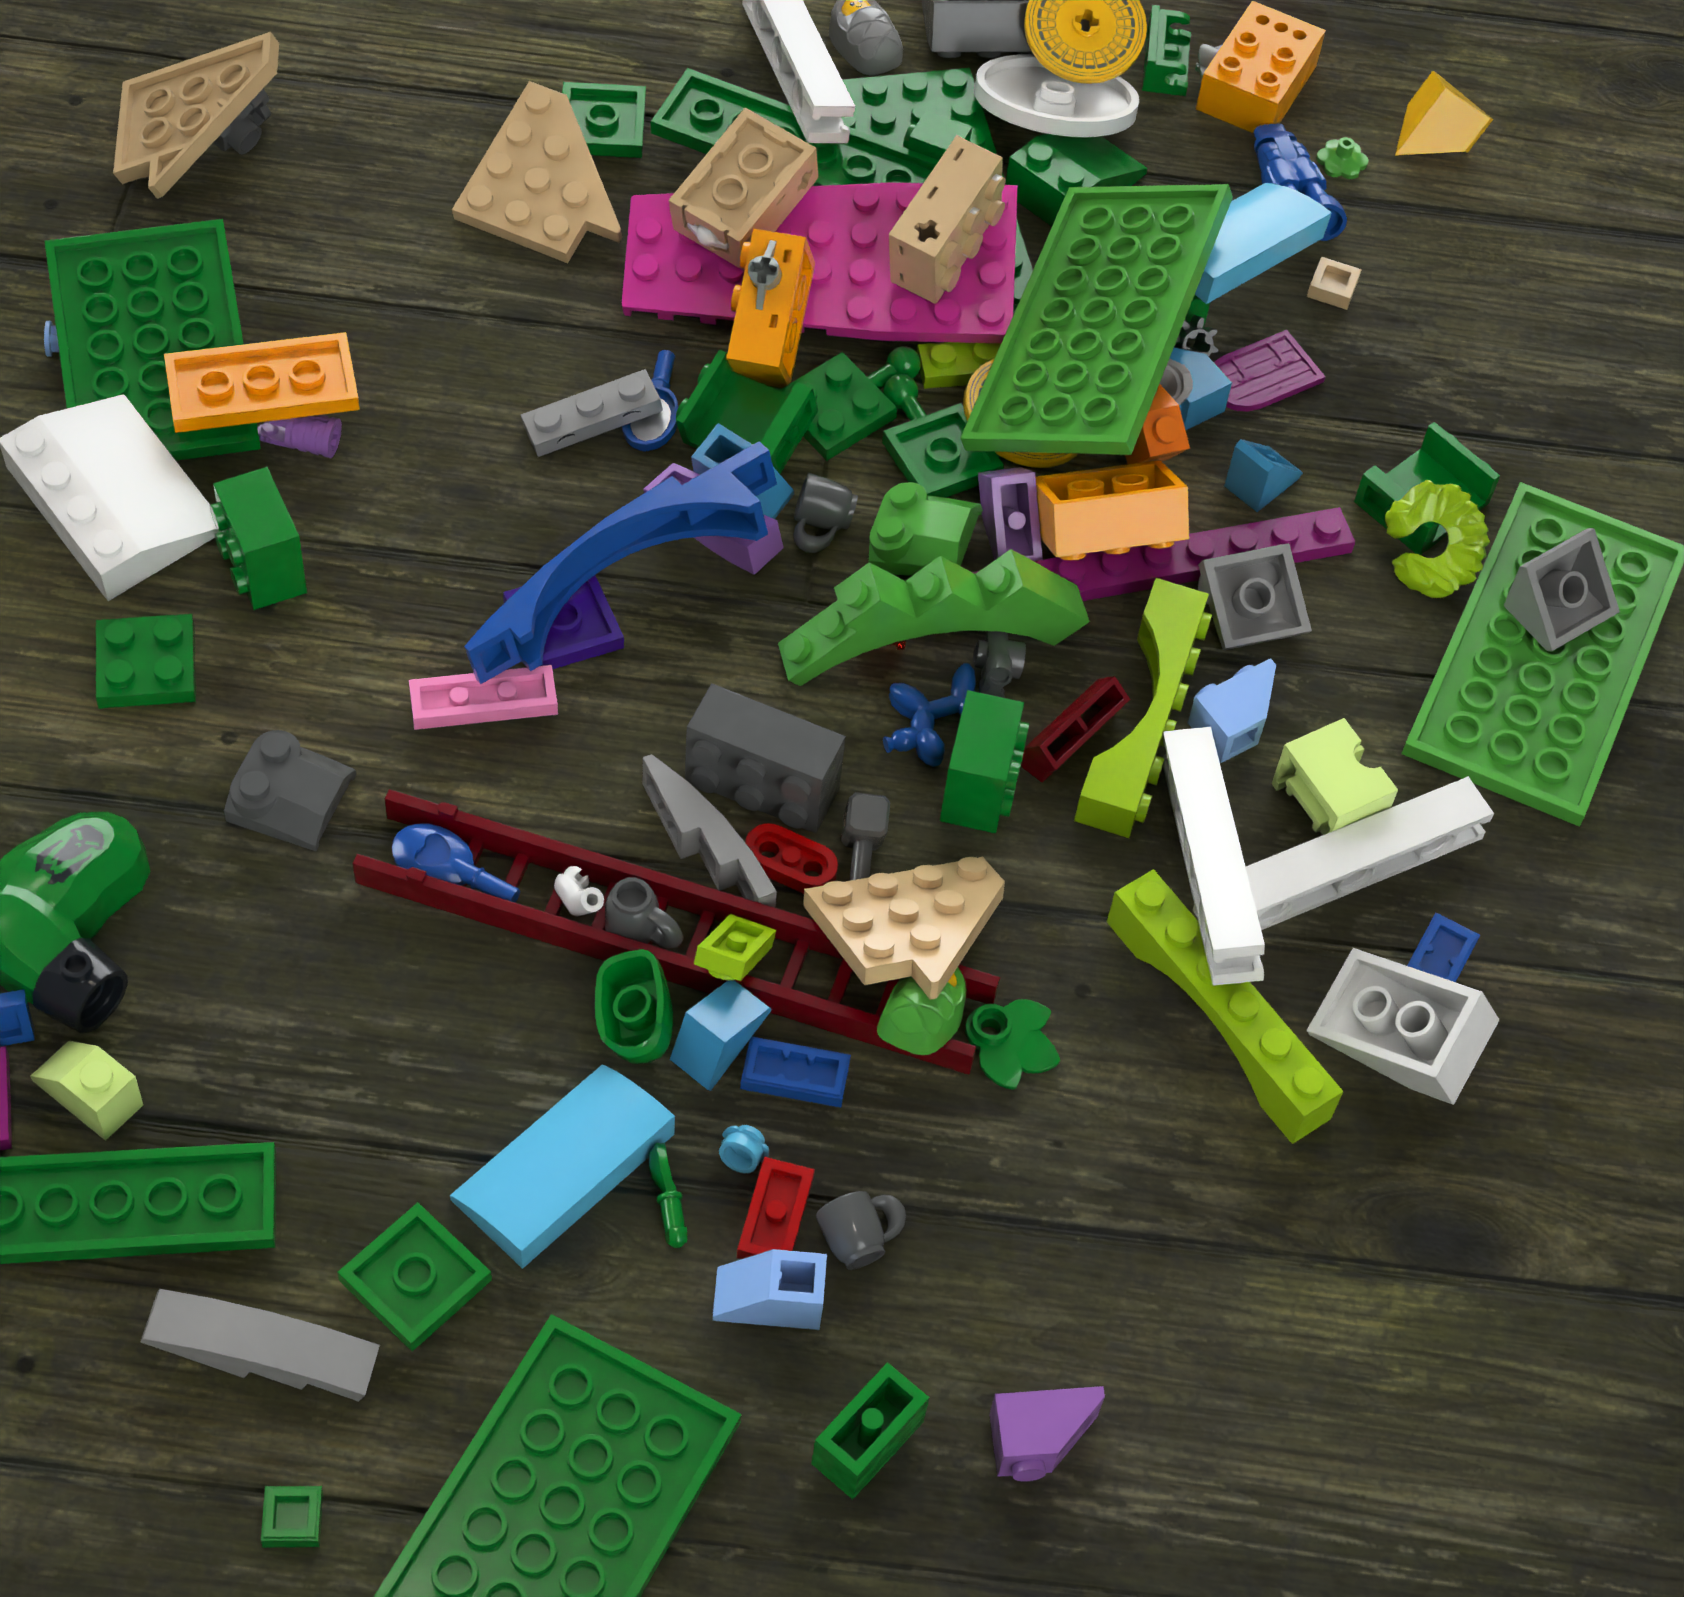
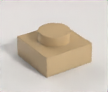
M1321 257L1311 281L1307 297L1347 310L1362 269Z

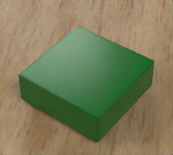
M265 1486L261 1544L263 1548L320 1547L323 1503L322 1486Z

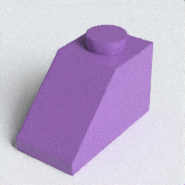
M1022 467L979 472L980 502L983 509L982 519L994 559L996 560L1012 549L1032 561L1043 560L1035 472Z
M1103 1386L995 1394L989 1416L997 1476H1013V1479L1017 1481H1033L1044 1477L1046 1473H1052L1098 1417L1105 1398Z

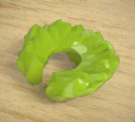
M1425 480L1412 487L1401 500L1394 501L1390 510L1385 514V522L1388 527L1386 533L1393 538L1408 536L1426 522H1436L1446 530L1448 544L1444 552L1439 556L1426 558L1419 554L1405 552L1392 560L1394 573L1399 580L1409 589L1419 591L1430 598H1444L1452 595L1454 591H1458L1461 585L1474 582L1477 579L1475 572H1479L1483 568L1481 561L1486 557L1485 547L1490 543L1487 536L1488 528L1484 522L1485 515L1478 510L1475 503L1470 501L1471 495L1462 492L1459 485H1436L1431 480Z

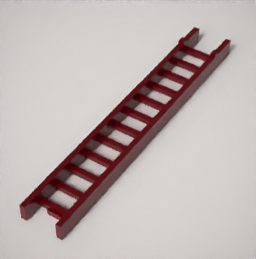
M391 789L388 790L384 798L387 819L406 825L432 824L450 830L465 843L469 844L473 854L474 866H476L483 849L515 858L505 882L516 888L519 887L529 863L562 872L561 874H564L568 867L577 866L582 869L579 872L582 877L587 875L589 881L608 887L604 895L602 908L597 911L592 925L588 926L559 916L564 903L555 889L543 912L466 888L467 884L460 886L428 876L427 871L411 867L405 869L360 854L356 855L352 863L355 883L603 961L628 951L648 950L658 959L667 981L709 994L728 980L718 979L712 976L708 969L694 965L697 948L709 936L715 920L723 922L730 914L775 929V939L795 945L780 985L746 975L741 981L735 979V981L772 1009L770 1013L969 1075L973 1066L976 1046L955 1039H950L943 1047L932 1054L916 1055L895 1047L879 1037L877 1033L879 1019L899 979L887 982L876 1015L842 1005L841 1003L853 970L813 919L459 811L458 806L446 802L437 804ZM625 878L644 880L654 891L659 909L665 913L668 906L701 915L685 955L653 946L652 941L646 944L605 931L606 899L612 888L620 880ZM809 949L843 959L828 1000L794 990ZM959 965L958 968L966 981V998L985 1004H994L1000 977Z

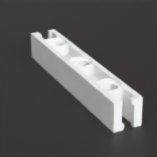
M743 0L742 5L807 143H848L850 131L844 125L841 117H853L855 105L803 0Z
M1211 727L1164 731L1163 743L1166 754L1163 756L1165 758L1163 768L1212 984L1215 986L1263 981L1264 968L1260 955H1264L1265 944Z
M1465 777L1246 866L1261 930L1483 839L1486 831L1481 824L1490 822L1494 812L1470 778ZM1194 905V907H1193V912H1194L1195 915L1197 916V914H1196V909H1195V905Z

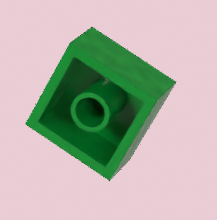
M268 467L213 483L216 503L210 504L209 507L214 524L219 532L215 533V540L222 559H230L234 566L230 568V573L237 593L239 595L246 593L254 610L306 594L307 587L300 537Z
M967 690L948 768L940 815L941 822L996 834L1000 815L1010 816L1030 723L1021 721L1024 702Z

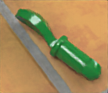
M656 1143L649 1154V1171L652 1180L663 1192L657 1196V1203L661 1207L666 1243L673 1248H680L687 1243V1227H685L681 1205L683 1196L681 1192L676 1190L672 1180L665 1143Z

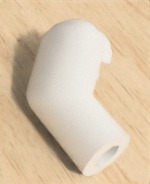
M570 866L565 870L564 874H558L554 884L556 893L570 914L582 916L600 910L604 903L601 891L594 887L586 888L589 885L588 876L582 877L579 874L582 870L581 868Z

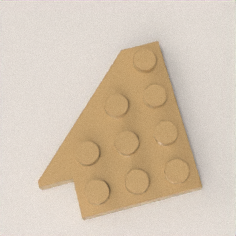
M268 32L124 81L122 84L113 174L118 180L125 184L140 178L149 177L148 188L157 199L163 197L277 74L279 42L274 35Z

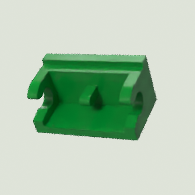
M1152 5L1146 33L1142 91L1186 96L1191 32L1183 29H1172L1170 25L1173 23L1189 24L1190 16L1181 11L1160 9L1159 5Z

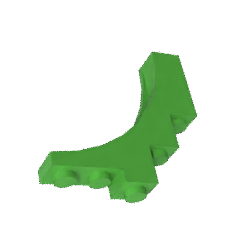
M1010 549L976 574L939 556L906 581L871 563H867L834 587L837 596L836 602L781 640L778 646L788 681L802 686L829 668L862 653L898 641L939 633L997 631L1032 637L1055 646L1090 621L1076 584Z

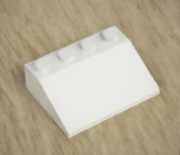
M124 394L37 416L0 438V448L7 469L107 601H110L215 538V533H219L214 524L208 501Z

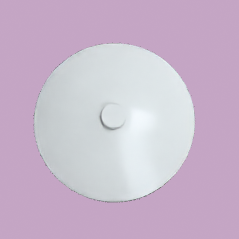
M1034 54L1003 56L984 63L977 71L974 95L980 105L1000 119L1029 130L1068 137H1099L1124 131L1135 122L1139 105L1137 91L1119 76L1100 83L1072 82L1050 72L1037 60Z

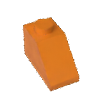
M1161 384L1158 386L1132 455H1125L1127 464L1158 460L1165 461L1190 449L1179 404Z

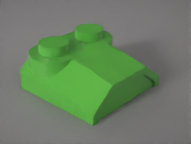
M914 482L900 483L892 487L882 500L869 536L868 561L893 575L913 576L939 556L961 566L978 516L982 514V506L974 502L928 496L925 488L920 484Z

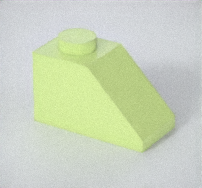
M68 1041L30 1075L34 1083L105 1141L143 1106L136 1076L96 1045Z

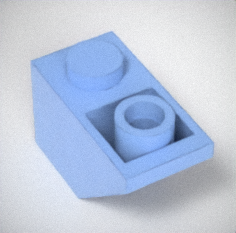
M1271 658L1256 666L1247 665L1241 668L1232 678L1219 685L1209 684L1205 686L1193 699L1188 724L1192 729L1211 727L1220 764L1259 743L1267 718L1276 664Z
M772 1249L717 1267L712 1321L820 1330L827 1254Z

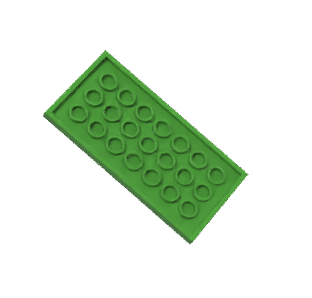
M1229 184L1069 187L960 439L966 451L1132 455L1233 196Z
M1520 482L1401 754L1461 779L1469 777L1473 784L1580 827L1683 567L1684 545ZM1587 528H1594L1620 612L1559 648L1547 651L1504 607V603L1520 566Z

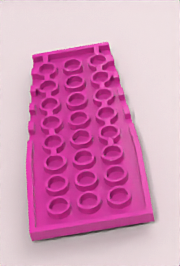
M888 182L812 186L775 231L806 237L815 260V268L801 333H804L806 327L826 329L828 336L880 341L1001 344L1013 318L1018 185L1004 186L1002 201L1005 202V208L1000 220L995 226L989 225L983 233V241L978 253L973 259L967 257L961 266V274L957 284L952 291H944L936 304L892 283L890 279L889 233L923 183ZM674 193L633 195L630 203L622 292L623 314L631 316L632 311L657 313L658 319L674 320V315L700 317L701 323L715 325L717 319L734 320L736 312L731 311L732 293L736 284L742 285L744 270L673 229L668 200Z

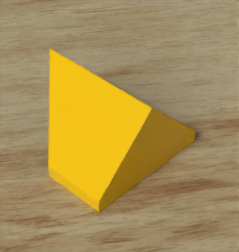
M1432 71L1407 105L1395 156L1453 152L1468 153L1493 119L1439 74Z

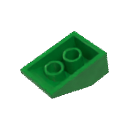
M1043 134L1033 138L1009 157L1006 185H1018L1017 202L1050 226H1053L1069 187L1132 186L1147 174L1148 168L1102 136L1068 137Z

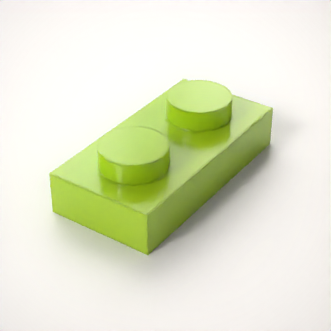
M958 342L918 344L917 353L921 359L920 375L923 388L967 385L973 373L981 365L995 359L1001 344Z
M730 914L698 945L694 965L708 969V972L718 979L729 981L736 979L741 981L772 948L776 930Z

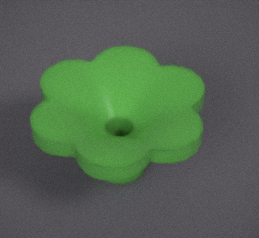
M1348 137L1327 141L1325 148L1320 149L1316 156L1317 162L1324 166V172L1328 176H1343L1346 179L1357 178L1360 170L1367 168L1369 161L1368 157L1361 153V147Z

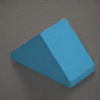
M1240 439L1234 448L1224 487L1258 512L1295 483L1303 472L1271 447Z
M728 980L686 1011L670 1060L703 1087L711 1091L772 1009L737 981Z

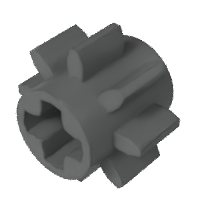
M1193 315L1190 324L1184 320L1174 347L1204 353L1209 357L1211 353H1218L1219 349L1214 346L1212 338L1218 331L1212 327L1203 328L1204 318ZM1188 338L1195 339L1193 347L1186 346Z

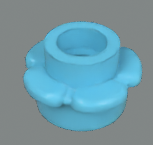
M742 1125L739 1127L730 1126L724 1130L722 1134L724 1139L719 1148V1155L725 1165L732 1170L740 1173H751L760 1162H763L764 1157H769V1148L765 1144L764 1136L758 1129L749 1125Z

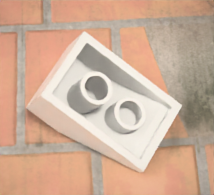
M1353 948L1309 1025L1307 1032L1310 1036L1409 1089L1454 1105L1496 1028L1499 1018L1482 991Z

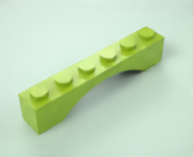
M1159 578L1155 579L1137 637L1150 670L1153 701L1144 718L1128 736L1114 747L1093 757L1080 794L1074 819L1075 822L1126 838L1130 837L1135 821L1145 822L1152 795L1144 792L1147 783L1157 785L1165 758L1157 756L1159 747H1164L1163 732L1175 730L1177 721L1171 720L1169 717L1172 709L1179 712L1182 710L1189 685L1181 683L1184 674L1190 676L1194 674L1201 649L1195 648L1193 645L1195 639L1205 640L1213 615L1204 612L1209 596L1208 593Z
M1153 869L1114 893L1108 915V925L1136 958L1151 964L1170 977L1206 1013L1238 1059L1261 1108L1287 1139L1294 1144L1331 1120L1343 1090L1251 982L1213 986L1198 920Z

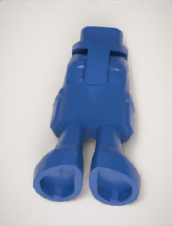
M1264 124L1256 127L1254 130L1256 138L1254 149L1262 172V184L1271 183L1285 186L1320 203L1332 212L1321 241L1337 237L1343 232L1347 224L1344 208L1333 196L1328 195L1324 191L1326 189V180L1319 167L1310 160L1306 147L1302 143L1297 142L1295 135L1292 132L1286 131L1283 124Z

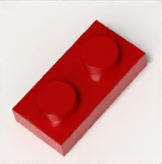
M764 1157L737 1248V1259H744L772 1249L794 1251L812 1187L815 1169Z

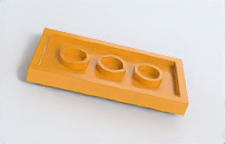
M346 332L164 354L175 433L359 410L358 393Z

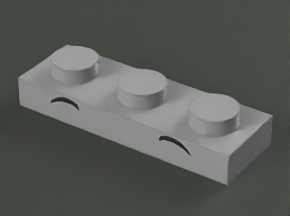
M646 369L521 414V419L537 456L540 457L662 412L663 408L661 399Z

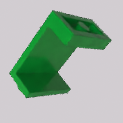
M719 349L712 362L705 364L698 377V385L690 398H685L678 407L676 423L682 441L698 449L719 423L752 445L760 441L769 450L773 467L781 474L818 412L813 388L797 381L791 392L787 394L732 371L726 358L727 352Z
M1433 422L1428 426L1421 448L1386 474L1376 465L1363 473L1354 502L1387 529L1385 514L1390 510L1393 502L1401 500L1412 487L1425 480H1431L1436 485H1459L1462 492L1471 495L1470 501L1475 503L1480 511L1490 503L1500 475L1488 463L1479 459L1462 445L1455 436L1449 434L1437 423ZM1426 522L1420 525L1412 534L1397 539L1415 554L1422 555L1446 537L1447 532L1443 526L1436 522Z

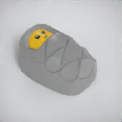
M836 0L831 11L829 37L842 57L857 71L868 76L879 75L897 68L902 62L903 45L898 31L895 29L886 11L875 0Z

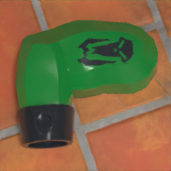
M110 812L77 813L58 821L36 836L19 844L0 860V985L8 992L25 989L27 1001L33 1004L39 1012L79 1033H89L98 1029L116 1010L128 986V976L124 970L91 941L111 915L143 890L151 872L146 848L137 830L125 818Z

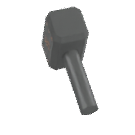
M855 792L848 799L844 810L841 841L846 847L853 848L850 881L870 877L872 850L875 851L882 846L888 832L891 802L886 796Z

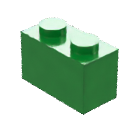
M887 1362L815 1439L811 1464L853 1500L924 1422L930 1397Z

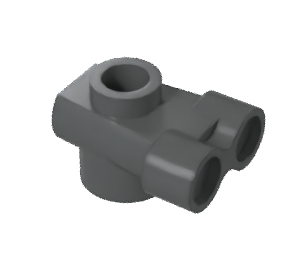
M264 89L258 93L214 141V144L221 150L226 151L232 147L239 154L243 155L257 144L262 134V129L259 126L271 116V112L266 105L269 102V96Z
M987 631L985 640H977L973 653V667L981 668L979 693L1005 698L1003 686L1009 684L1012 678L1019 679L1022 674L1026 654V644L1024 642L1008 640V633Z

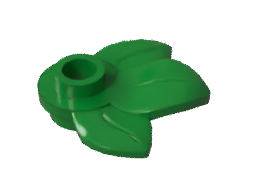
M1018 999L1004 1007L997 1004H985L975 1009L968 1016L965 1026L966 1037L969 1043L976 1046V1049L979 1050L980 1068L990 1080L1003 1088L1014 1090L1019 1085L1022 1071L1025 1073H1043L1059 1065L1060 1057L1057 1050L1040 1031L1048 1022L1051 1010L1038 1002ZM992 1027L997 1030L998 1035L986 1034L982 1029Z

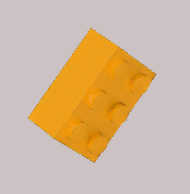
M1161 460L1035 477L1041 540L1055 557L1063 560H1079L1086 557V553L1103 551L1107 554H1123L1129 552L1130 547L1147 545L1151 548H1167L1173 546L1174 541L1189 539L1188 486Z

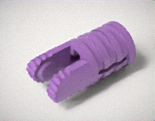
M315 415L267 421L269 423L264 422V424H260L257 427L260 441L332 458L339 445L342 424L339 418Z

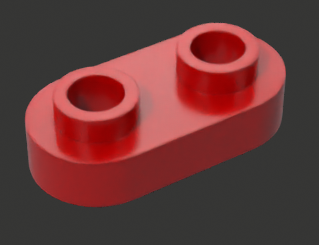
M770 823L758 825L747 834L745 843L754 853L768 878L803 894L804 889L823 886L828 882L836 881L838 861L835 854L828 847L782 826ZM770 851L776 854V856L768 858L761 853ZM808 871H815L819 874V876L812 877L806 875L805 873Z

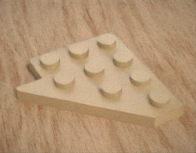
M529 81L452 208L453 217L457 221L568 263L586 231L620 243L622 239L621 228L567 95Z
M965 857L957 862L934 866L921 865L912 870L890 874L876 873L868 878L846 882L831 881L823 886L804 889L803 906L864 985L911 976L931 1000L939 996L1003 899L1005 881L984 857Z

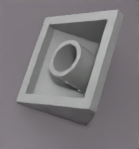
M1587 528L1520 566L1504 603V607L1547 651L1559 648L1620 612L1594 528Z

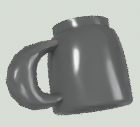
M812 473L807 474L794 512V520L798 523L795 526L793 536L794 542L799 549L809 553L822 551L830 545L837 530L841 528L847 530L854 515L858 495L852 494L849 488L838 482ZM807 524L829 530V532L822 536H812L805 532L804 526Z
M625 878L620 880L610 891L605 903L606 931L646 944L652 941L666 949L677 948L681 945L684 937L679 925L670 915L659 909L654 891L644 880Z
M856 1191L828 1202L817 1211L815 1217L833 1254L840 1262L845 1264L848 1270H854L873 1263L885 1254L884 1243L900 1234L905 1225L906 1213L905 1207L900 1200L892 1195L882 1194L871 1199L866 1191ZM875 1207L880 1208L886 1215L888 1227L885 1233L883 1232Z

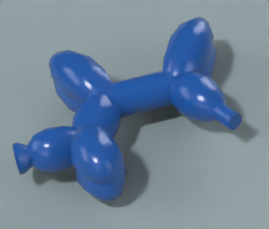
M963 663L955 671L951 683V696L928 702L924 694L914 686L905 683H893L890 686L889 700L892 706L901 715L911 719L910 727L896 730L893 732L892 737H883V745L887 753L893 749L899 752H907L916 748L918 757L926 765L935 767L942 763L945 752L944 742L936 731L933 730L934 719L955 713L962 714L967 690L975 691L976 685L975 671L969 663Z

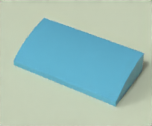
M1264 183L1231 201L1195 295L1208 304L1321 240L1324 237L1332 212L1312 198L1296 190L1271 183Z
M602 1064L450 1195V1200L523 1269L649 1157L650 1151L656 1143H665L674 1135L675 1115L637 1084Z

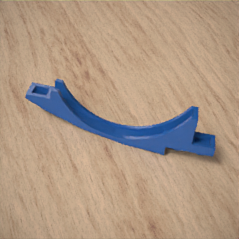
M759 441L683 485L671 476L604 518L551 559L510 597L464 646L476 680L482 684L521 661L530 671L543 665L544 646L547 635L561 608L594 575L632 553L657 544L683 538L726 536L758 541L768 535L761 502L756 496L777 485L769 450Z

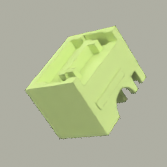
M1345 718L1286 743L1271 783L1276 791L1287 786V794L1289 796L1294 795L1312 819L1313 830L1315 832L1320 831L1323 835L1391 808L1398 792L1396 786L1381 767L1369 768L1359 763L1364 748L1360 745L1361 739Z

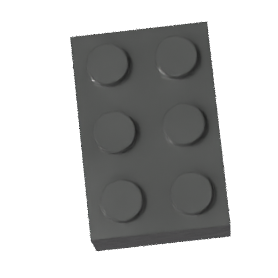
M711 683L687 725L685 780L693 784L700 791L716 793L734 800L747 810H759L779 818L783 823L792 828H803L817 833L840 788L846 736Z

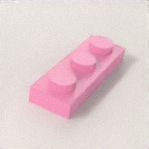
M552 665L539 666L532 671L528 668L508 669L482 684L476 680L474 673L409 680L414 730L558 715Z

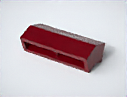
M1111 676L1097 679L1024 748L1021 767L1043 783L1131 700L1117 678ZM1096 703L1102 710L1085 724L1081 715ZM1061 734L1070 739L1053 756L1047 749Z

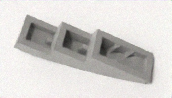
M651 754L643 757L642 784L680 859L699 853L719 891L737 885L743 898L775 908L776 889L752 850L727 819L687 780Z
M159 1289L156 1294L140 1341L141 1343L245 1378L251 1372L300 1390L307 1384L358 1402L366 1395L380 1347L378 1344L327 1327L270 1311Z

